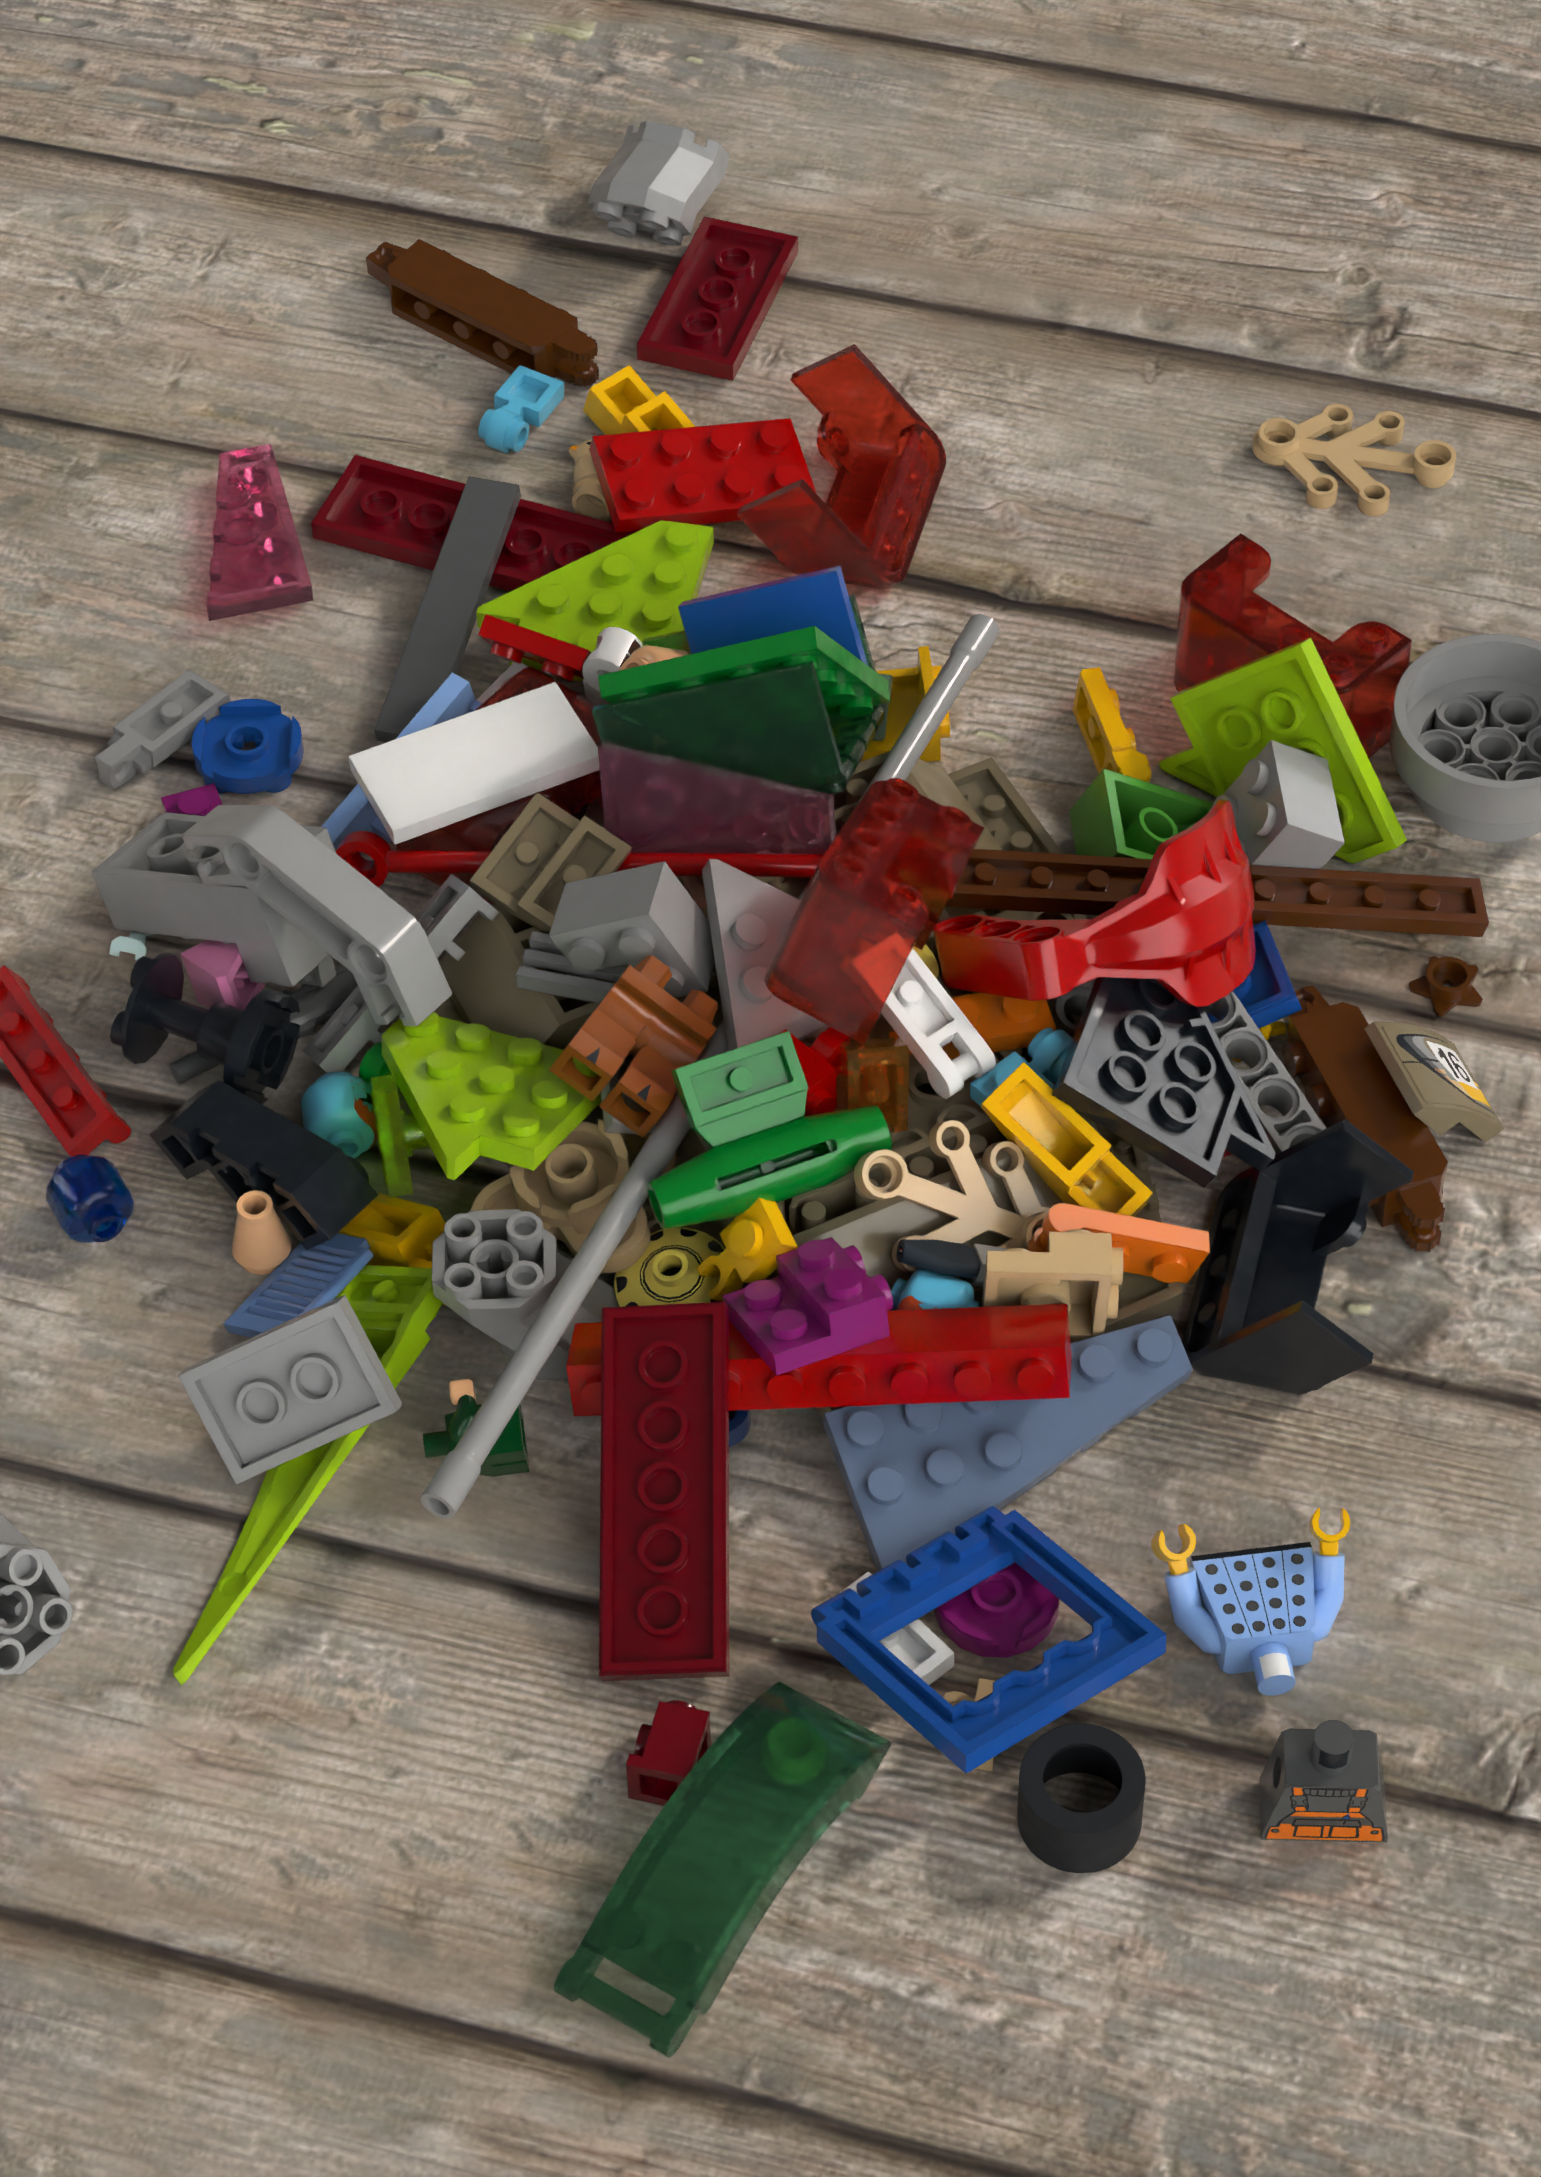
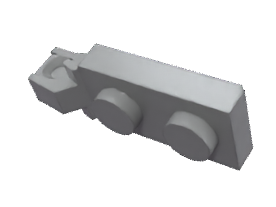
M187 670L113 726L114 735L107 742L108 747L95 757L99 772L98 779L115 790L133 779L137 770L145 773L151 770L152 766L156 767L192 739L195 727L204 717L207 724L212 718L220 715L219 707L230 702V695L192 670Z

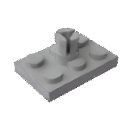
M346 1295L189 1366L178 1375L235 1484H239L395 1413L402 1406L396 1390Z

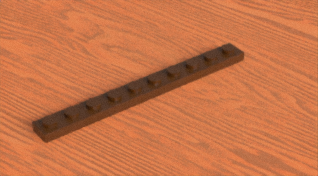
M952 847L956 883L953 897L926 898L927 906L1101 915L1114 908L1116 903L1122 899L1138 893L1145 880L1152 859ZM1249 865L1254 889L1253 924L1266 920L1267 925L1471 937H1483L1489 924L1479 878Z

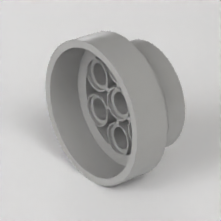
M1480 634L1453 639L1433 647L1418 657L1407 668L1397 685L1389 738L1392 761L1403 781L1411 789L1412 795L1420 809L1434 823L1451 833L1477 841L1509 842L1528 838L1541 832V642L1504 634Z

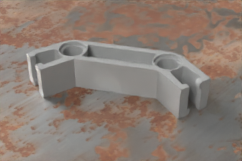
M218 805L181 835L187 849L194 850L201 845L217 847L221 851L211 861L202 860L197 865V871L204 885L246 886L351 971L376 1025H388L399 1015L404 1026H418L453 995L429 939L416 918L277 807L270 805Z

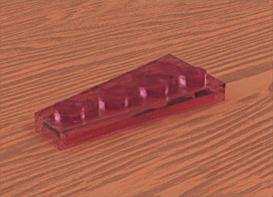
M271 444L220 453L216 491L217 512L213 526V558L210 561L209 572L211 582L210 592H208L207 596L209 621L314 601L312 584Z
M603 743L598 748L604 827L607 831L632 847L631 852L833 854L832 844L836 837L833 795Z

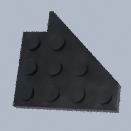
M1096 978L1052 1095L1203 1188L1217 1176L1225 1150L1262 1172L1274 1160L1276 1153L1204 1007L1189 1006L1181 1002L1155 979Z

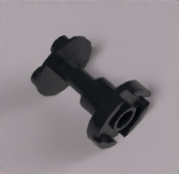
M164 953L159 954L154 959L147 956L139 958L131 972L130 985L133 990L128 998L126 1009L116 1016L112 1024L111 1042L121 1046L123 1055L129 1062L134 1064L145 1063L153 1057L165 1042L169 1033L196 1042L197 1052L201 1057L224 1065V1083L264 1104L268 1098L262 1093L265 1087L277 1090L288 1071L295 1053L300 1025L290 1022V1013H300V1009L294 997L268 989L262 990L252 998L245 1010L222 1002H216L207 1010L181 1000L184 973L182 962L176 955Z

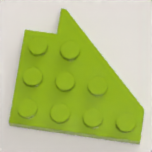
M660 520L479 606L476 612L477 627L481 628L485 614L588 649L591 653L596 649L597 637L604 628L619 627L634 634L643 646L650 645L682 650L686 633L678 606L683 601L697 599L714 544L713 527ZM522 658L521 663L545 677L556 678L540 671L543 664ZM574 675L572 681L583 682V678Z
M1311 638L1184 689L1170 698L1192 746L1172 753L1159 761L1158 764L1161 770L1218 797L1224 794L1242 774L1246 764L1250 760L1255 759L1265 746L1273 740L1327 759L1345 842L1334 854L1335 856L1355 864L1396 849L1407 841Z
M432 1012L418 1026H404L399 1018L381 1035L382 1056L448 1179L456 1180L479 1156L534 1171L602 1102L601 1092L592 1102L549 1071L563 1050L544 1045L533 1038H518L490 1030L482 1024H467L441 1017L435 1012ZM573 1057L576 1068L582 1074L592 1077L598 1076L597 1073Z

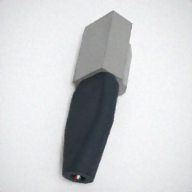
M901 1239L897 1246L896 1258L900 1263L936 1273L966 1277V1281L972 1284L973 1287L983 1288L987 1250L1004 1251L1008 1248L976 1243L971 1248L965 1244L941 1240Z

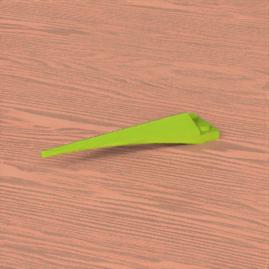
M366 1265L335 1299L346 1295L395 1389L431 1338L425 1330L437 1316L443 1302L437 1299L433 1293L432 1268ZM370 1424L267 1470L257 1498L226 1567L173 1668V1675L181 1686L188 1680Z

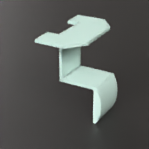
M130 931L129 937L120 935L111 941L109 955L119 957L120 951L136 954L135 960L138 961L142 956H146V937L152 935H144L141 932Z

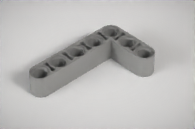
M1096 979L1074 987L1069 993L1057 998L1052 1012L1056 1030H1063L1072 1038L1074 1037L1078 1026L1071 1023L1066 1016H1082ZM1232 991L1209 1006H1203L1207 1013L1214 1015L1219 1021L1211 1024L1228 1058L1240 1059L1250 1067L1249 1070L1233 1068L1275 1153L1278 1154L1325 1130L1326 1127L1235 993ZM1265 1105L1276 1108L1282 1114V1117H1270L1260 1109V1106Z

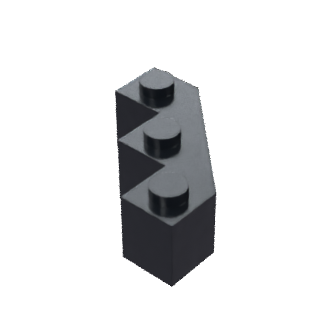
M220 1080L194 1094L149 1134L186 1179L209 1169L236 1203L244 1193L258 1190L267 1193L272 1199L277 1215L306 1250L331 1240L378 1196V1193L369 1184L368 1173L357 1160L346 1156L337 1146Z

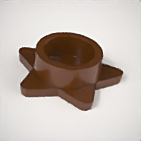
M1430 957L1426 975L1409 982L1410 992L1430 999L1434 1012L1439 1017L1446 1015L1456 1005L1479 1007L1483 1000L1472 986L1479 968L1476 965H1468L1455 957ZM1443 984H1451L1453 987H1445Z

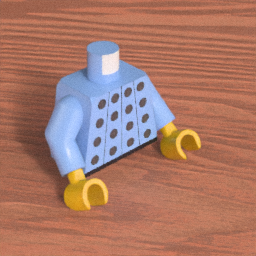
M1320 1507L1311 1515L1309 1522L1310 1531L1319 1540V1551L1316 1552L1312 1551L1311 1542L1191 1556L1190 1567H1188L1186 1558L1192 1554L1196 1546V1536L1193 1530L1186 1524L1178 1525V1534L1182 1540V1547L1178 1554L1172 1553L1167 1549L1163 1530L1157 1531L1151 1540V1549L1157 1558L1168 1563L1169 1572L1164 1574L1175 1625L1204 1653L1214 1654L1221 1671L1227 1674L1254 1671L1258 1691L1261 1694L1276 1696L1290 1691L1296 1684L1292 1666L1305 1665L1312 1660L1314 1642L1328 1637L1344 1601L1345 1554L1338 1552L1339 1540L1345 1537L1351 1524L1349 1514L1344 1508L1340 1509L1341 1527L1335 1535L1325 1534L1320 1529Z

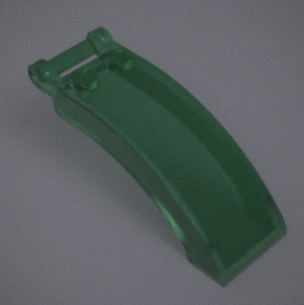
M780 1681L771 1686L752 1702L717 1738L660 1811L617 1878L575 1954L560 1970L554 1984L555 1993L571 2002H575L578 1999L583 2000L650 2039L649 2046L651 2049L667 2058L673 2056L683 2043L698 2014L704 2015L711 2008L746 1944L787 1880L835 1819L854 1800L861 1799L892 1743ZM603 1958L675 1998L676 2000L669 2012L662 2015L596 1977L594 1974Z

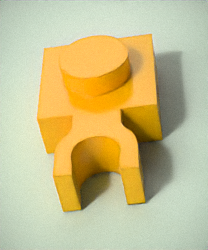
M758 1197L749 1209L737 1216L719 1233L726 1249L720 1255H712L706 1258L697 1267L699 1275L717 1278L720 1275L719 1283L708 1294L711 1300L723 1302V1295L740 1290L743 1282L752 1283L758 1280H765L777 1268V1255L798 1248L776 1201H769Z

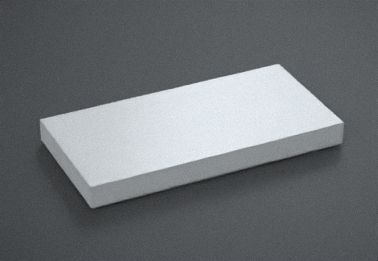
M553 682L350 755L349 764L355 779L396 845L603 769V755L557 683Z

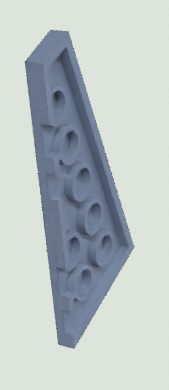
M1171 1315L1071 1343L1070 1398L848 1406L824 1413L822 1424L876 1570L879 1571L897 1560H902L906 1563L907 1554L947 1531L956 1536V1526L991 1506L1001 1510L1054 1473L1057 1467L1079 1451L1083 1453L1099 1442L1102 1435L1128 1417L1133 1418L1188 1380L1193 1368Z

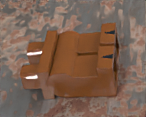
M648 955L634 968L629 965L549 1069V1071L593 1102L613 1078L628 1054L631 1055L633 1058L599 1107L642 1138L661 1118L674 1098L677 1088L671 1071L695 1063L706 1043L717 1029L712 1025V1021L718 1009V1003L701 990L692 989L682 1003L670 995L663 988L672 977V973L667 965L653 955ZM573 1057L597 1073L598 1076L592 1077L582 1074L576 1068ZM622 1092L648 1111L636 1112L630 1109L622 1098Z

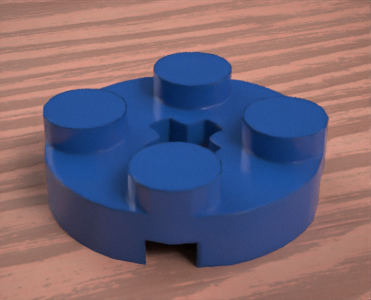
M262 699L235 700L220 706V715L212 718L207 724L205 717L197 724L192 735V749L196 769L203 776L205 785L214 783L219 794L226 792L252 794L263 791L277 793L291 785L292 774L299 768L302 762L304 747L299 722L294 716H292L291 720L283 715L281 706ZM244 742H255V749L239 750L243 749Z

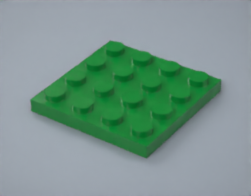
M816 626L598 675L602 699L687 752L711 750L716 747V741L732 737L742 741L761 739L768 735V729L785 725L791 729L814 727L821 723V717L840 713L843 717H860L874 711L873 706L891 702L888 680Z

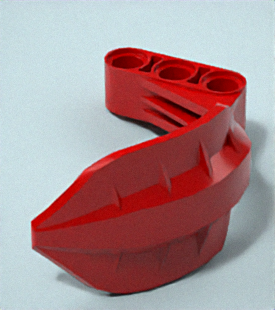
M1218 800L1201 820L1160 844L1153 855L1145 880L1138 893L1122 899L1116 903L1114 908L1093 919L1011 920L983 915H962L935 924L933 932L944 985L949 988L1039 1001L1065 995L1072 991L1074 987L1098 977L1157 980L1177 999L1189 1006H1209L1227 996L1243 983L1253 970L1256 954L1252 920L1254 889L1249 860L1242 849L1237 835L1231 803L1229 800Z

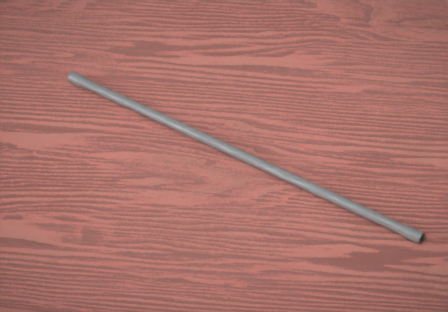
M982 614L971 616L952 646L948 660L838 835L873 834L970 675L980 666L997 639L999 627L993 619ZM832 845L826 854H833ZM811 877L798 899L825 911L837 892L835 878ZM724 1019L696 1062L728 1051ZM678 1092L454 1450L446 1455L421 1495L420 1501L422 1505L433 1515L443 1519L454 1517L480 1475L481 1466L646 1201L648 1197L647 1183L662 1175L688 1133L690 1126Z

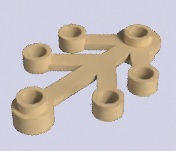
M1331 404L1325 407L1321 414L1299 424L1284 418L1269 419L1261 424L1259 430L1253 436L1252 449L1255 456L1270 465H1284L1306 486L1305 498L1307 503L1318 509L1330 508L1336 503L1338 482L1331 475L1322 474L1309 459L1324 461L1358 494V509L1368 516H1380L1388 511L1391 492L1387 485L1375 481L1362 467L1414 474L1418 482L1428 488L1444 486L1453 477L1455 470L1456 451L1451 445L1443 441L1428 440L1422 442L1416 447L1414 454L1366 447L1375 442L1390 446L1402 441L1405 420L1402 415L1394 411L1380 412L1373 421L1352 430L1353 411L1343 404ZM1323 434L1334 438L1328 442L1313 440Z
M956 1120L936 1124L929 1133L928 1141L931 1150L937 1156L947 1159L962 1193L908 1173L904 1159L892 1150L872 1151L866 1153L858 1160L854 1169V1181L858 1190L867 1198L882 1200L898 1196L956 1218L923 1236H905L895 1243L892 1249V1259L896 1267L903 1272L912 1273L918 1267L897 1261V1246L901 1239L941 1240L962 1244L986 1231H991L1009 1238L1008 1241L997 1247L1008 1249L1023 1248L1028 1250L1027 1246L1032 1237L1033 1230L1037 1226L1042 1227L1043 1219L1051 1209L1041 1207L1023 1168V1152L1017 1144L1011 1141L993 1143L986 1148L983 1154L982 1162L985 1170L990 1176L1003 1180L1016 1214L997 1207L969 1147V1131L963 1123ZM946 1128L953 1130L957 1137V1143L953 1150L947 1149L942 1143V1133ZM1000 1149L1006 1150L1012 1158L1011 1165L1006 1171L1000 1169L996 1163V1155ZM874 1164L880 1166L884 1172V1181L879 1187L874 1186L869 1180V1170ZM973 1287V1288H974V1292L979 1291L980 1289H982V1288H979V1287Z

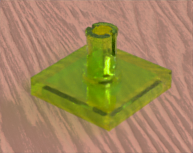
M395 1074L368 1078L386 1194L389 1198L414 1194L408 1157L412 1156V1150L429 1148L430 1145L414 1115H406L405 1109L400 1110Z

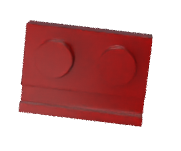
M485 614L478 635L487 643L492 644L490 654L516 664H521L522 658L543 664L540 671L568 682H572L574 675L584 679L583 664L591 654L588 649Z

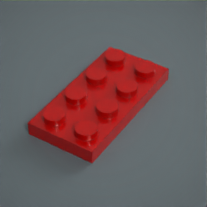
M791 418L599 435L592 437L589 448L616 533L639 531L660 520L701 525L813 514L819 502Z

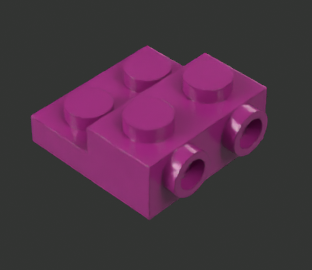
M832 1237L824 1240L808 1241L796 1250L777 1255L778 1277L754 1281L743 1289L723 1295V1302H726L729 1308V1321L776 1376L890 1336L887 1311L893 1307V1298L887 1281L881 1274L868 1277L859 1250L854 1245L842 1248Z

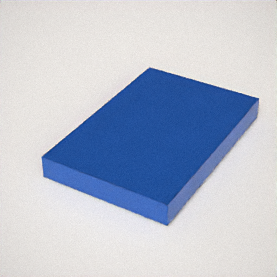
M840 566L683 601L678 606L691 654L816 626L868 665Z

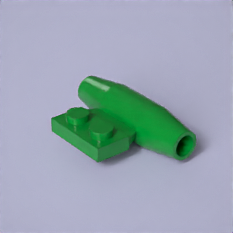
M786 1031L671 1071L690 1128L711 1148L648 1182L647 1193L655 1218L662 1229L734 1218L749 1209L758 1197L778 1203L833 1183L854 1171L858 1160L866 1153L883 1149L891 1150V1135L886 1120L877 1105L804 1116L809 1087L790 1032Z

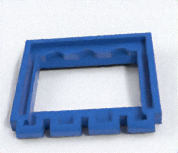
M994 1506L956 1526V1536L947 1531L907 1554L906 1563L902 1560H897L858 1582L856 1585L857 1593L848 1588L811 1610V1617L817 1627V1643L965 1774L1166 1653L1165 1632L1016 1510L1004 1515ZM1014 1562L1092 1626V1633L1079 1641L1063 1640L1043 1652V1662L1029 1671L1013 1670L993 1682V1692L976 1702L963 1700L955 1706L947 1702L879 1642Z

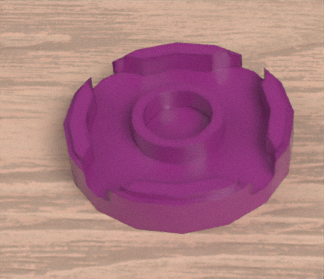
M1014 1562L934 1609V1614L942 1632L959 1648L982 1657L1008 1658L1030 1651L1049 1636L1058 1618L1059 1598Z

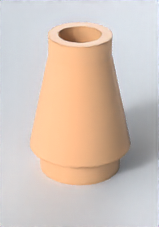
M249 1191L244 1193L236 1204L237 1219L232 1241V1255L237 1263L246 1271L257 1275L270 1274L288 1257L291 1251V1239L273 1207L271 1197L263 1191Z

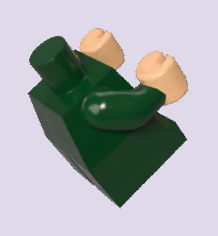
M470 1379L450 1381L451 1402L453 1405L458 1406L455 1412L445 1415V1431L423 1433L426 1458L446 1456L450 1451L454 1450L482 1404L477 1405L475 1388L473 1381ZM520 1404L483 1462L480 1475L496 1477L530 1472L524 1416Z

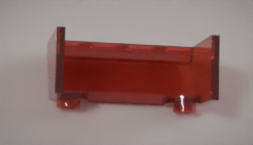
M853 344L793 373L790 379L823 415L817 431V447L821 456L829 461L838 471L826 503L801 479L739 507L737 515L772 551L782 565L794 574L801 575L840 566L845 584L883 590L902 582L907 575L946 467V454L937 434L864 353Z

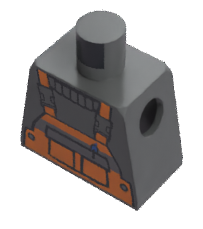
M1338 1720L1322 1722L1316 1729L1289 1728L1282 1731L1259 1780L1261 1840L1387 1843L1385 1781L1377 1734L1370 1730H1352L1347 1724Z

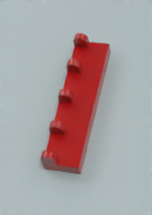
M3 965L0 968V1058L65 1151L79 1162L86 1158L105 1139L114 1144L125 1141L131 1134V1128L124 1119L116 1114L106 1100V1093L100 1085L91 1079L79 1062L80 1057L71 1046L66 1044L54 1027L53 1019L48 1012L41 1008L33 998L25 980Z

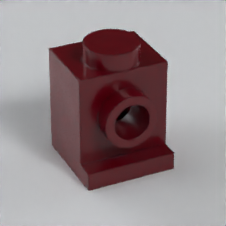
M659 1701L652 1725H641L634 1754L629 1753L627 1759L628 1798L692 1812L711 1748L709 1711L697 1709L692 1704L684 1701Z

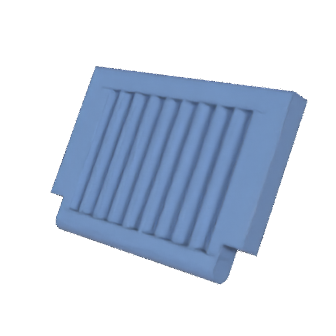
M337 1233L331 1240L308 1250L300 1243L223 1323L229 1333L252 1338L334 1300L374 1257L373 1253L369 1250L371 1247L367 1240Z

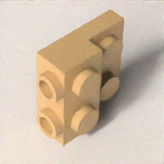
M1072 1229L1066 1232L1049 1231L1047 1252H1031L1023 1248H1010L1004 1251L987 1250L982 1307L1067 1304L1071 1342L1102 1335L1105 1333L1106 1318L1117 1319L1118 1285H1122L1123 1248L1112 1247L1111 1233H1092L1084 1229Z

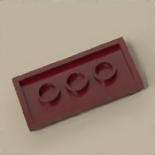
M704 216L636 344L637 360L733 381L798 254V236Z

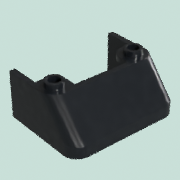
M1344 1119L1276 1154L1274 1160L1262 1172L1251 1167L1236 1175L1225 1186L1216 1202L1209 1229L1210 1253L1200 1265L1181 1340L1193 1370L1202 1376L1302 1395L1318 1390L1325 1384L1371 1364L1374 1353L1316 1311V1302L1327 1255L1343 1247L1348 1248L1354 1245L1362 1237L1366 1229L1367 1221L1365 1218L1369 1202L1411 1182L1414 1171Z

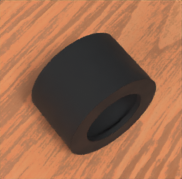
M1086 1723L1068 1724L1054 1728L1041 1735L1031 1744L1020 1766L1017 1822L1024 1843L1038 1859L1062 1871L1092 1873L1117 1864L1130 1853L1141 1832L1146 1784L1144 1766L1134 1747L1116 1732L1102 1726ZM1067 1773H1088L1108 1780L1120 1792L1115 1800L1105 1808L1094 1812L1080 1813L1067 1810L1056 1804L1047 1794L1044 1783L1054 1777Z

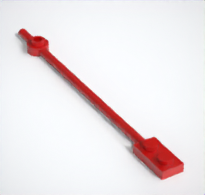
M355 831L348 834L341 841L337 850H335L338 856L378 888L384 883L389 873L475 874L492 852L391 850L383 838L369 831ZM836 835L832 844L833 854L631 852L616 871L619 872L665 861L675 876H702V869L708 860L718 859L753 877L835 878L837 897L952 898L956 888L952 838L949 835ZM359 852L369 855L373 860L364 859Z

